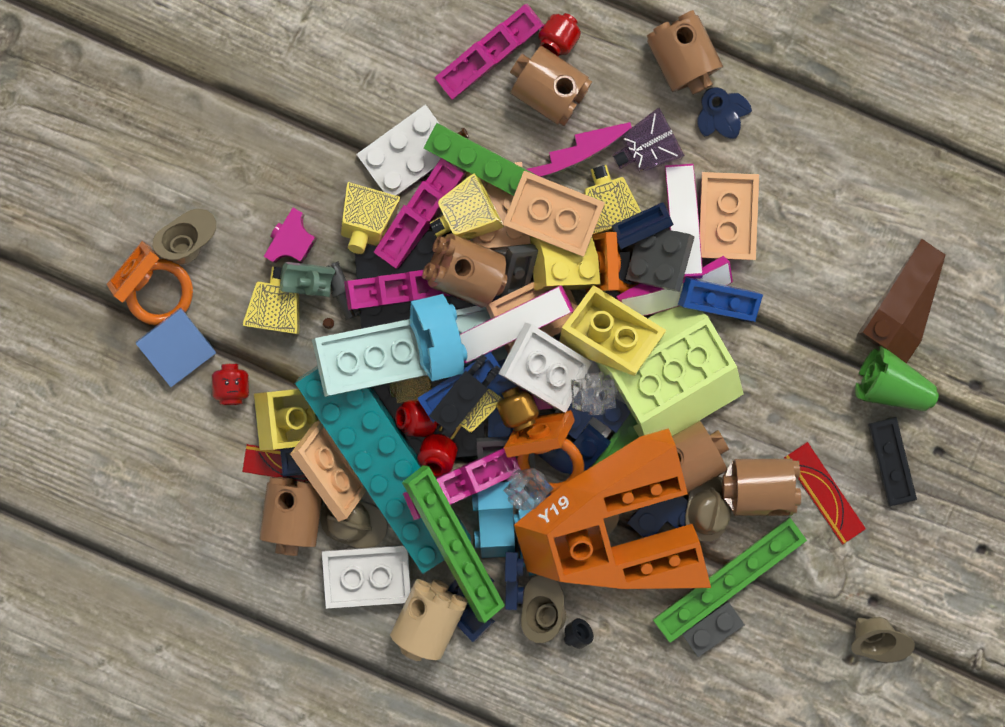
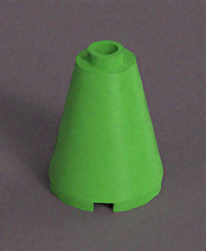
M879 346L880 350L873 349L859 371V374L863 376L861 384L856 383L855 395L858 399L926 411L935 406L939 397L936 385L886 348Z

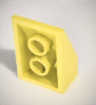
M530 236L531 244H534L538 250L533 269L535 291H550L562 285L564 290L589 289L593 285L597 286L600 284L598 254L593 238H591L583 257Z
M593 285L562 327L559 342L586 359L635 376L664 336L666 330Z
M299 389L254 394L260 450L296 447L314 422L319 421Z

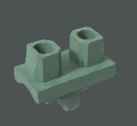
M285 262L281 270L279 290L311 296L330 297V286L335 269L325 266Z

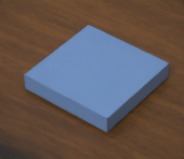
M179 308L136 341V345L170 387L174 386L216 354L214 348L182 308Z

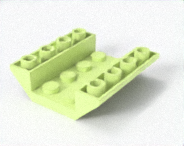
M682 306L658 312L647 318L664 328L666 333L635 376L596 362L604 377L610 375L638 423L633 428L639 437L668 428L673 436L743 395L737 366L708 316L703 311Z

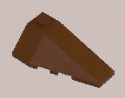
M921 239L858 334L876 346L886 348L907 363L922 341L946 254Z

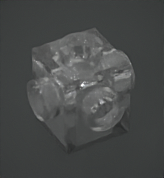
M602 372L587 373L586 378L571 380L573 409L588 412L589 415H602L606 413L605 409L616 408L615 400L618 397V389L615 386L614 379L604 377Z
M530 468L522 471L520 469L516 470L508 478L509 484L503 491L509 496L507 499L513 507L524 511L535 509L547 498L546 496L554 488L547 482L546 477L540 471Z

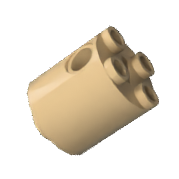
M416 579L390 634L392 640L399 646L402 654L412 660L421 661L422 658L429 660L441 659L468 603L466 598L448 591L449 586L442 581L434 579L431 584L424 580Z

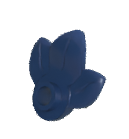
M711 87L702 95L701 106L703 109L697 117V125L704 137L717 130L724 137L736 139L741 129L739 117L751 113V105L739 93L727 94L722 88ZM719 97L720 104L713 107L712 99Z

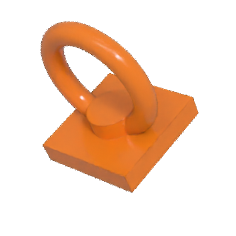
M617 232L593 234L592 238L598 254L600 284L596 287L604 292L616 290L623 293L638 285L627 284L619 279L621 258L617 249L619 245Z
M141 241L106 284L114 297L122 303L126 300L129 310L137 319L150 325H158L179 308H182L186 313L193 297L192 281L186 270L170 260L159 259L153 249L143 241ZM154 270H165L172 273L181 284L182 295L179 303L173 310L164 314L147 312L140 306L136 296V291L141 290L147 284Z
M572 410L566 413L559 412L536 417L534 419L535 424L519 431L513 430L504 446L507 458L517 456V462L522 471L520 473L524 480L530 486L543 493L552 494L563 484L584 472V460L579 449L566 438L575 421ZM561 448L569 455L573 464V471L570 477L563 482H546L538 478L529 465V455L531 453L543 454L553 449Z

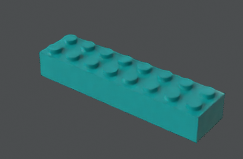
M318 366L299 377L295 383L422 574L444 561L422 518L413 519L403 495L406 489L402 482L421 467L417 462L418 455L397 427L396 422L374 389L369 387L325 397ZM454 511L467 537L471 542V535L469 534L468 530L466 529V527Z

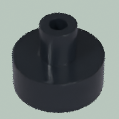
M577 618L566 625L564 637L566 645L583 649L592 643L594 634L592 628L585 620Z

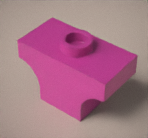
M292 208L284 223L278 222L270 235L273 241L264 255L265 258L274 263H277L283 257H293L302 263L304 262L317 240L316 237L309 234L304 228L303 219L305 214Z

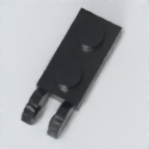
M481 354L468 372L465 371L429 415L451 434L488 390L487 386L501 370L496 365L488 372L487 377L482 383L473 377L475 372L486 362L487 357Z

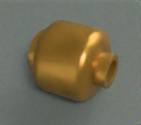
M518 386L502 392L504 398L497 402V409L505 427L519 431L536 423L534 419L538 416L539 411L531 393L526 390L520 391Z

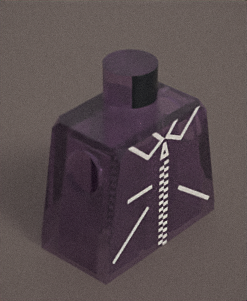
M660 107L624 133L621 138L626 147L612 154L619 170L634 162L639 172L678 161L685 156Z

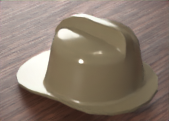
M190 210L156 233L153 238V249L159 257L176 264L190 263L197 258L201 247L213 237L216 231V220L208 210Z
M717 476L689 492L685 524H693L700 541L710 542L718 539L725 532L731 519V508L722 497V477Z
M359 501L348 518L339 522L326 504L321 511L320 522L322 529L328 537L335 541L355 548H371L381 543L386 535V518L373 505Z
M536 575L529 580L525 587L521 627L529 640L535 643H546L552 640L565 624L564 594L558 581Z
M874 617L870 619L858 618L856 620L855 640L851 644V650L854 654L888 663L903 660L914 651L915 643L912 638L895 631L887 619Z

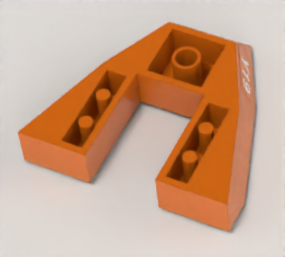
M669 428L640 436L563 484L514 524L527 572L559 582L617 589L711 588L700 541L693 524L611 547L603 520L607 517L688 494L676 445Z

